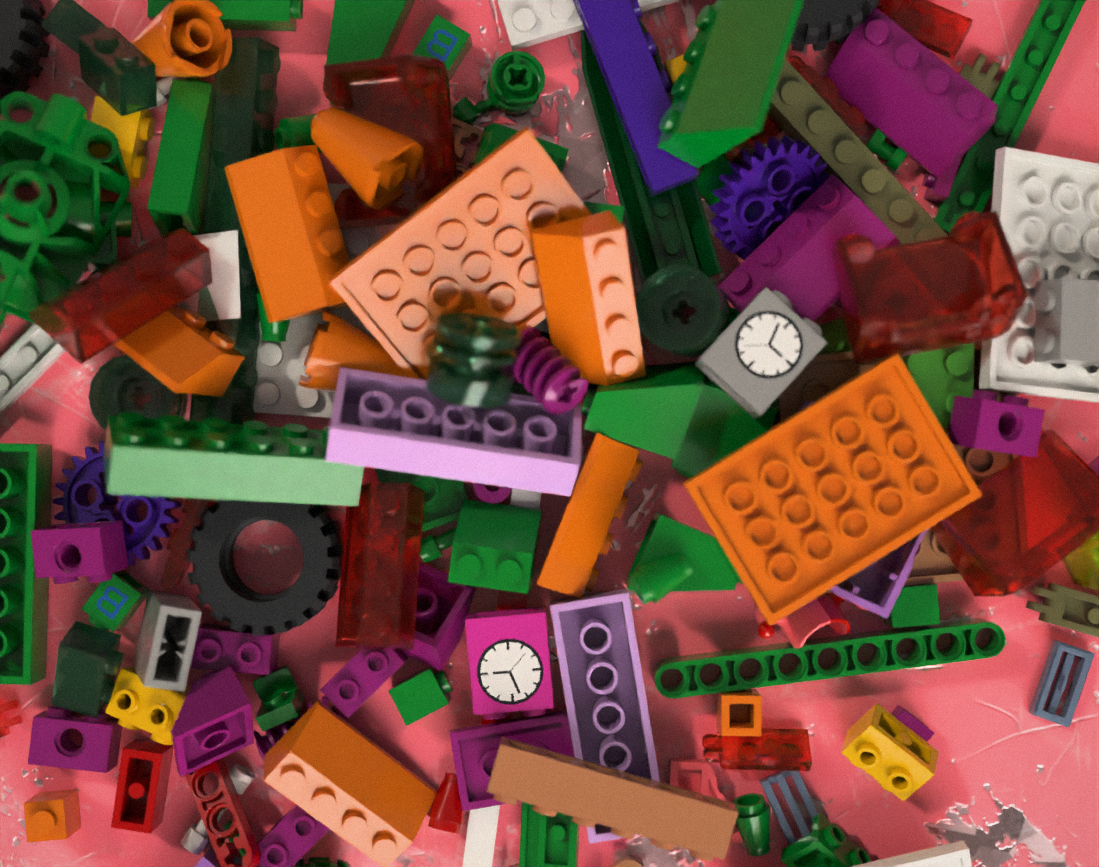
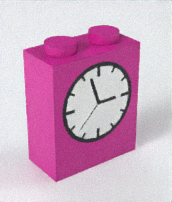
M546 606L467 613L465 625L474 715L483 714L484 719L495 720L507 717V712L523 711L524 716H539L546 714L547 709L554 708Z

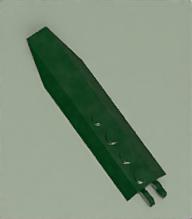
M638 19L643 34L648 32L640 19ZM581 30L582 71L621 206H624L623 216L645 294L666 291L673 318L678 320L684 317V309L676 288L690 284L694 308L698 313L707 312L700 281L722 273L696 179L655 196H650L585 30ZM655 44L657 55L652 57L659 71L664 69L658 47ZM670 92L667 95L672 105L673 99Z

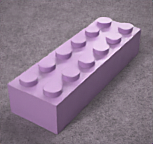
M340 367L329 429L326 461L571 496L580 468L582 404L578 403L570 411L563 414H551L533 396Z
M627 588L582 595V598L570 597L550 601V611L575 758L660 782L630 596ZM596 823L594 828L586 827L589 844L623 838L613 834L611 827Z

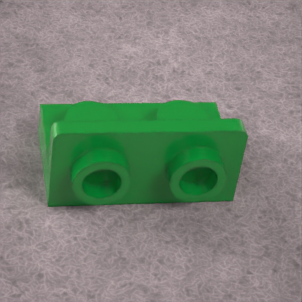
M821 813L813 817L812 833L782 849V862L788 867H851L871 862L870 856L865 849L853 843L837 824L831 823Z

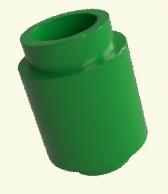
M316 114L281 119L279 127L274 132L278 150L316 145L311 139L312 130L310 127L312 119ZM317 146L318 153H323Z

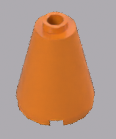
M172 0L130 42L127 49L128 60L131 67L138 74L146 77H208L223 69L229 62L232 54V34L230 28H224L219 18L223 14L209 0Z
M336 107L321 110L312 119L310 125L312 130L311 139L367 206L374 208L376 211H382L391 207L405 193L400 187L407 177L413 181L416 178L423 162L424 149L415 139Z
M323 310L321 314L322 320L327 321L326 325L317 324L304 365L307 366L304 374L309 376L300 375L298 385L308 389L336 391L340 367L401 377L408 376L378 340L336 314Z

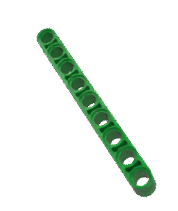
M970 618L940 622V624L901 627L808 639L803 647L798 649L794 648L790 642L669 657L660 660L655 665L652 678L661 695L675 699L991 658L1002 652L1006 643V637L1000 626L982 618ZM987 628L990 633V639L985 646L978 647L975 642V636L979 630ZM949 633L951 637L950 647L946 651L938 652L936 648L938 637L941 634ZM910 638L913 643L911 653L905 657H899L897 654L898 643L902 639ZM866 643H872L874 647L873 657L869 661L859 662L857 657L859 647ZM827 648H833L836 654L834 662L828 667H820L818 664L820 652ZM794 653L797 657L795 668L789 672L780 671L778 667L780 658L784 654ZM748 658L756 659L759 664L757 672L750 677L741 676L739 673L741 663ZM713 663L719 665L720 674L716 680L705 682L700 679V671L706 664ZM670 668L679 670L681 672V680L676 686L666 687L662 685L660 680L664 671Z

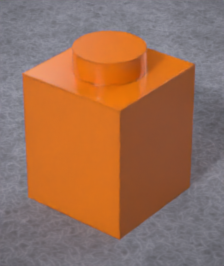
M756 689L717 693L716 728L721 736H761L762 696Z
M78 789L39 792L24 802L27 843L67 839L81 828Z

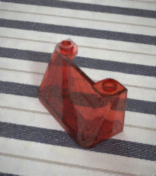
M413 54L324 66V94L335 107L344 108L346 112L415 139L424 149L423 162L416 178L413 181L407 177L400 187L405 193L391 207L382 211H376L374 208L367 206L352 187L342 190L334 205L340 229L399 225L457 180L447 69L439 59Z
M996 211L986 213L970 212L962 215L951 229L949 236L875 250L871 238L861 236L860 234H849L835 240L832 250L849 347L853 359L858 363L881 361L895 353L902 357L997 338L1013 327L1029 296Z
M1041 428L1037 458L1017 456L977 486L982 496L930 527L974 596L1011 595L1031 584L1099 532V474L1053 429L1043 430Z

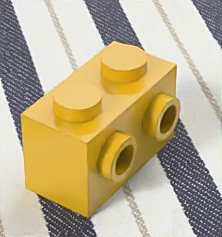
M133 667L121 668L105 713L118 718V724L124 728L135 731L145 730L152 734L151 739L164 745H173L171 730L190 687L186 686L185 692L146 687L142 685Z
M876 703L847 730L841 753L847 757L851 764L863 769L877 780L883 789L892 792L904 802L935 775L939 751Z

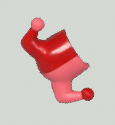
M833 592L823 593L774 624L779 625L783 637L794 648L798 649L803 647L805 641L813 633L825 626H830L837 634L844 635L849 633L851 625L839 606L845 601H850ZM755 604L754 615L759 624L758 634L764 639L771 638L775 634L774 625L770 626ZM857 605V607H858L860 610H863V611H864V610H867V609H865V608H863V607Z

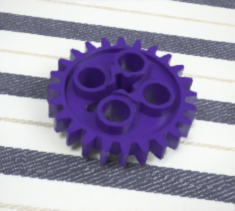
M784 135L780 141L774 136H770L767 146L760 141H756L754 153L750 154L745 149L741 151L743 161L740 164L734 161L729 162L733 170L731 175H720L719 178L725 183L724 188L713 190V194L720 199V202L710 206V210L717 215L710 221L718 229L715 236L723 242L722 245L731 253H735L742 260H745L830 177L823 172L827 164L819 159L820 154L798 138L794 141L787 135Z
M99 441V451L95 447L87 446L85 447L86 458L81 456L72 457L73 463L77 467L75 470L63 468L62 472L69 480L67 483H56L55 485L64 492V496L53 499V503L63 506V511L56 514L54 519L65 520L66 523L123 520L128 566L135 565L136 556L140 560L150 559L148 548L154 551H161L163 549L158 539L159 537L172 538L173 534L166 526L168 523H179V519L171 515V509L182 507V503L172 501V497L107 494L106 482L101 477L104 472L103 456L105 441ZM94 486L97 491V499L91 505L87 494L89 489ZM144 501L148 506V515L142 521L137 511L140 503ZM129 524L133 527V534H130Z

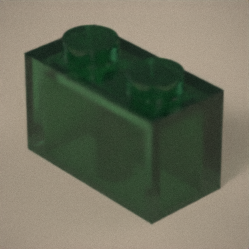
M114 27L100 28L93 33L78 37L81 79L121 116H125L157 106L155 63Z
M75 621L59 644L51 705L97 719L104 706L109 703L116 684L114 681L115 675H117L122 665L124 653L119 652L120 634Z

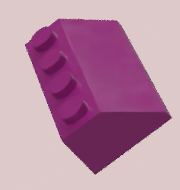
M875 8L869 17L847 37L822 79V84L876 129H879L888 139L938 180L995 123L998 107L996 103L878 8Z
M832 174L717 289L740 314L765 287L771 292L777 290L792 303L791 310L802 320L808 318L814 322L899 240L849 188Z

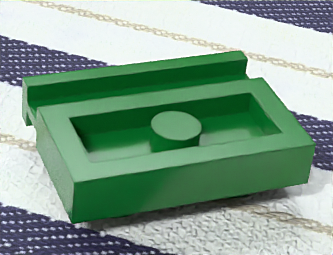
M522 802L519 867H578L580 825L574 823L570 815L559 812L556 813V816L543 815L532 809L533 805Z

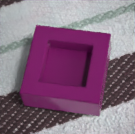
M961 160L940 180L926 171L922 186L927 187L923 199L938 204L948 198Z

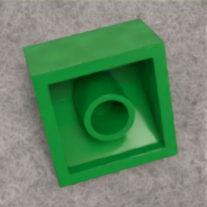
M464 499L453 540L448 582L528 594L533 586L543 510Z

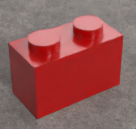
M135 739L122 749L111 828L150 834L162 823L174 749L173 745Z

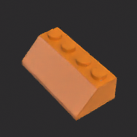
M317 146L282 148L226 166L224 168L269 324L321 314L323 310L336 311L347 306V303L329 283V278L350 263Z
M609 210L531 230L551 345L558 348L561 356L567 357L571 365L580 370V378L586 379L591 384L609 386L646 376L624 227Z
M111 268L66 298L63 304L173 392L222 397L245 358L243 354L233 348L235 342L231 338L218 331L212 332L205 326L207 321L202 316L191 310L182 309L177 305L179 299L163 289H156L150 284L152 279L135 268H130L129 272Z
M599 433L594 434L571 496L568 499L537 577V585L578 598H582L584 590L592 592L600 570L593 567L599 553L606 556L614 537L613 533L608 532L613 517L621 519L629 497L622 494L628 480L635 483L643 464L642 460L637 459L639 450Z
M319 700L264 755L263 781L381 867H389L413 843L437 794L436 789Z

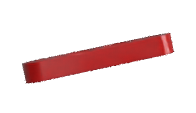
M221 758L210 765L185 775L220 866L257 867L260 863V849L224 759ZM213 772L218 777L219 785L213 794L208 795L203 789V781L209 773ZM228 808L233 814V824L227 831L223 832L218 827L217 818L223 809ZM232 838L234 843L225 842V839ZM237 849L246 851V855L241 858L242 864L234 863L233 858L238 855Z

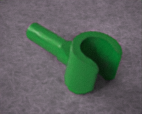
M464 97L454 105L452 114L456 119L472 125L482 113L494 107V105L488 98L474 106L467 97Z

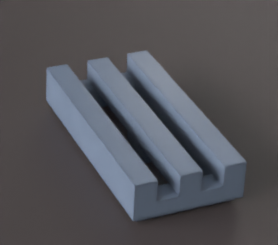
M1053 639L1028 713L1070 727L1095 653ZM1063 651H1065V655L1061 663L1046 710H1043ZM1076 655L1080 659L1059 716L1055 713L1062 693L1065 690Z
M795 764L759 780L789 845L801 838L795 839L771 784L778 783L803 837L810 834L786 783V777H792L812 822L813 817L818 814Z

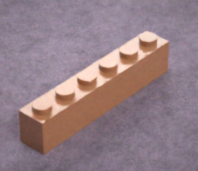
M501 737L487 792L493 793V798L499 802L509 805H516L517 801L533 805L532 809L547 816H556L557 812L570 815L574 823L585 827L594 828L596 823L611 827V832L617 836L634 839L636 834L650 838V843L658 848L673 850L674 846L690 850L689 854L691 856L708 862H712L714 857L725 860L738 816V811L732 802L505 737Z

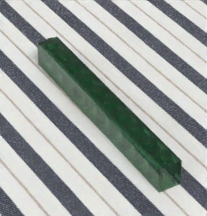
M259 37L232 38V54L229 62L223 69L215 73L203 234L238 230L241 318L219 319L202 271L200 272L197 313L207 321L205 326L212 332L218 331L231 338L235 342L233 348L243 354L245 358L222 397L191 394L190 421L202 422L205 418H219L229 424H244L245 421L255 420L253 409L254 388L258 380L256 361L257 348L261 340L256 293H260L224 168L228 165L272 152L275 146L273 129L274 115L278 106L276 95L277 74L281 67L279 47Z

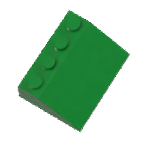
M718 0L711 6L706 5L699 13L695 22V26L698 28L696 37L691 41L684 53L683 60L686 61L684 71L679 75L672 87L671 95L674 96L671 108L665 112L660 121L659 130L662 133L657 147L698 169L761 131L804 0Z

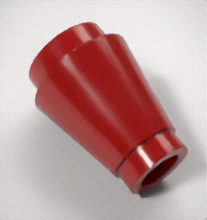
M446 772L444 780H442L436 797L427 813V816L430 817L428 826L458 834L460 825H465L466 811H462L456 774Z

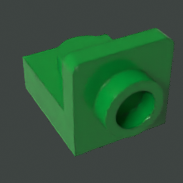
M283 666L274 670L269 675H262L254 680L253 687L262 702L256 715V720L262 732L299 716L305 697L289 666Z

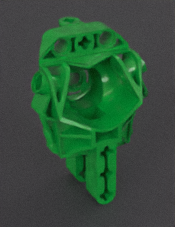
M20 91L13 92L0 100V115H2V120L0 119V185L4 179L11 176L0 196V334L9 314L50 330L54 324H65L73 313L63 304L66 298L111 268L115 269L118 255L117 237H131L132 205L131 202H128L131 183L117 137L107 128L89 121L86 114L87 110L83 105L61 94H52L47 102L29 93ZM17 109H23L31 113L32 118L27 122L20 123L11 119L9 115ZM94 144H102L109 149L110 154L106 157L98 158L93 156L88 148ZM115 164L118 167L121 175L112 170ZM51 184L56 192L57 206L49 219L46 215L51 209L52 196L47 186ZM28 186L34 188L39 193V196L34 201L24 202L15 196V192L21 187ZM100 187L120 195L117 202L100 201ZM8 214L17 221L29 223L30 227L16 225L8 221L4 216ZM86 272H92L91 275L80 285V282L85 276Z

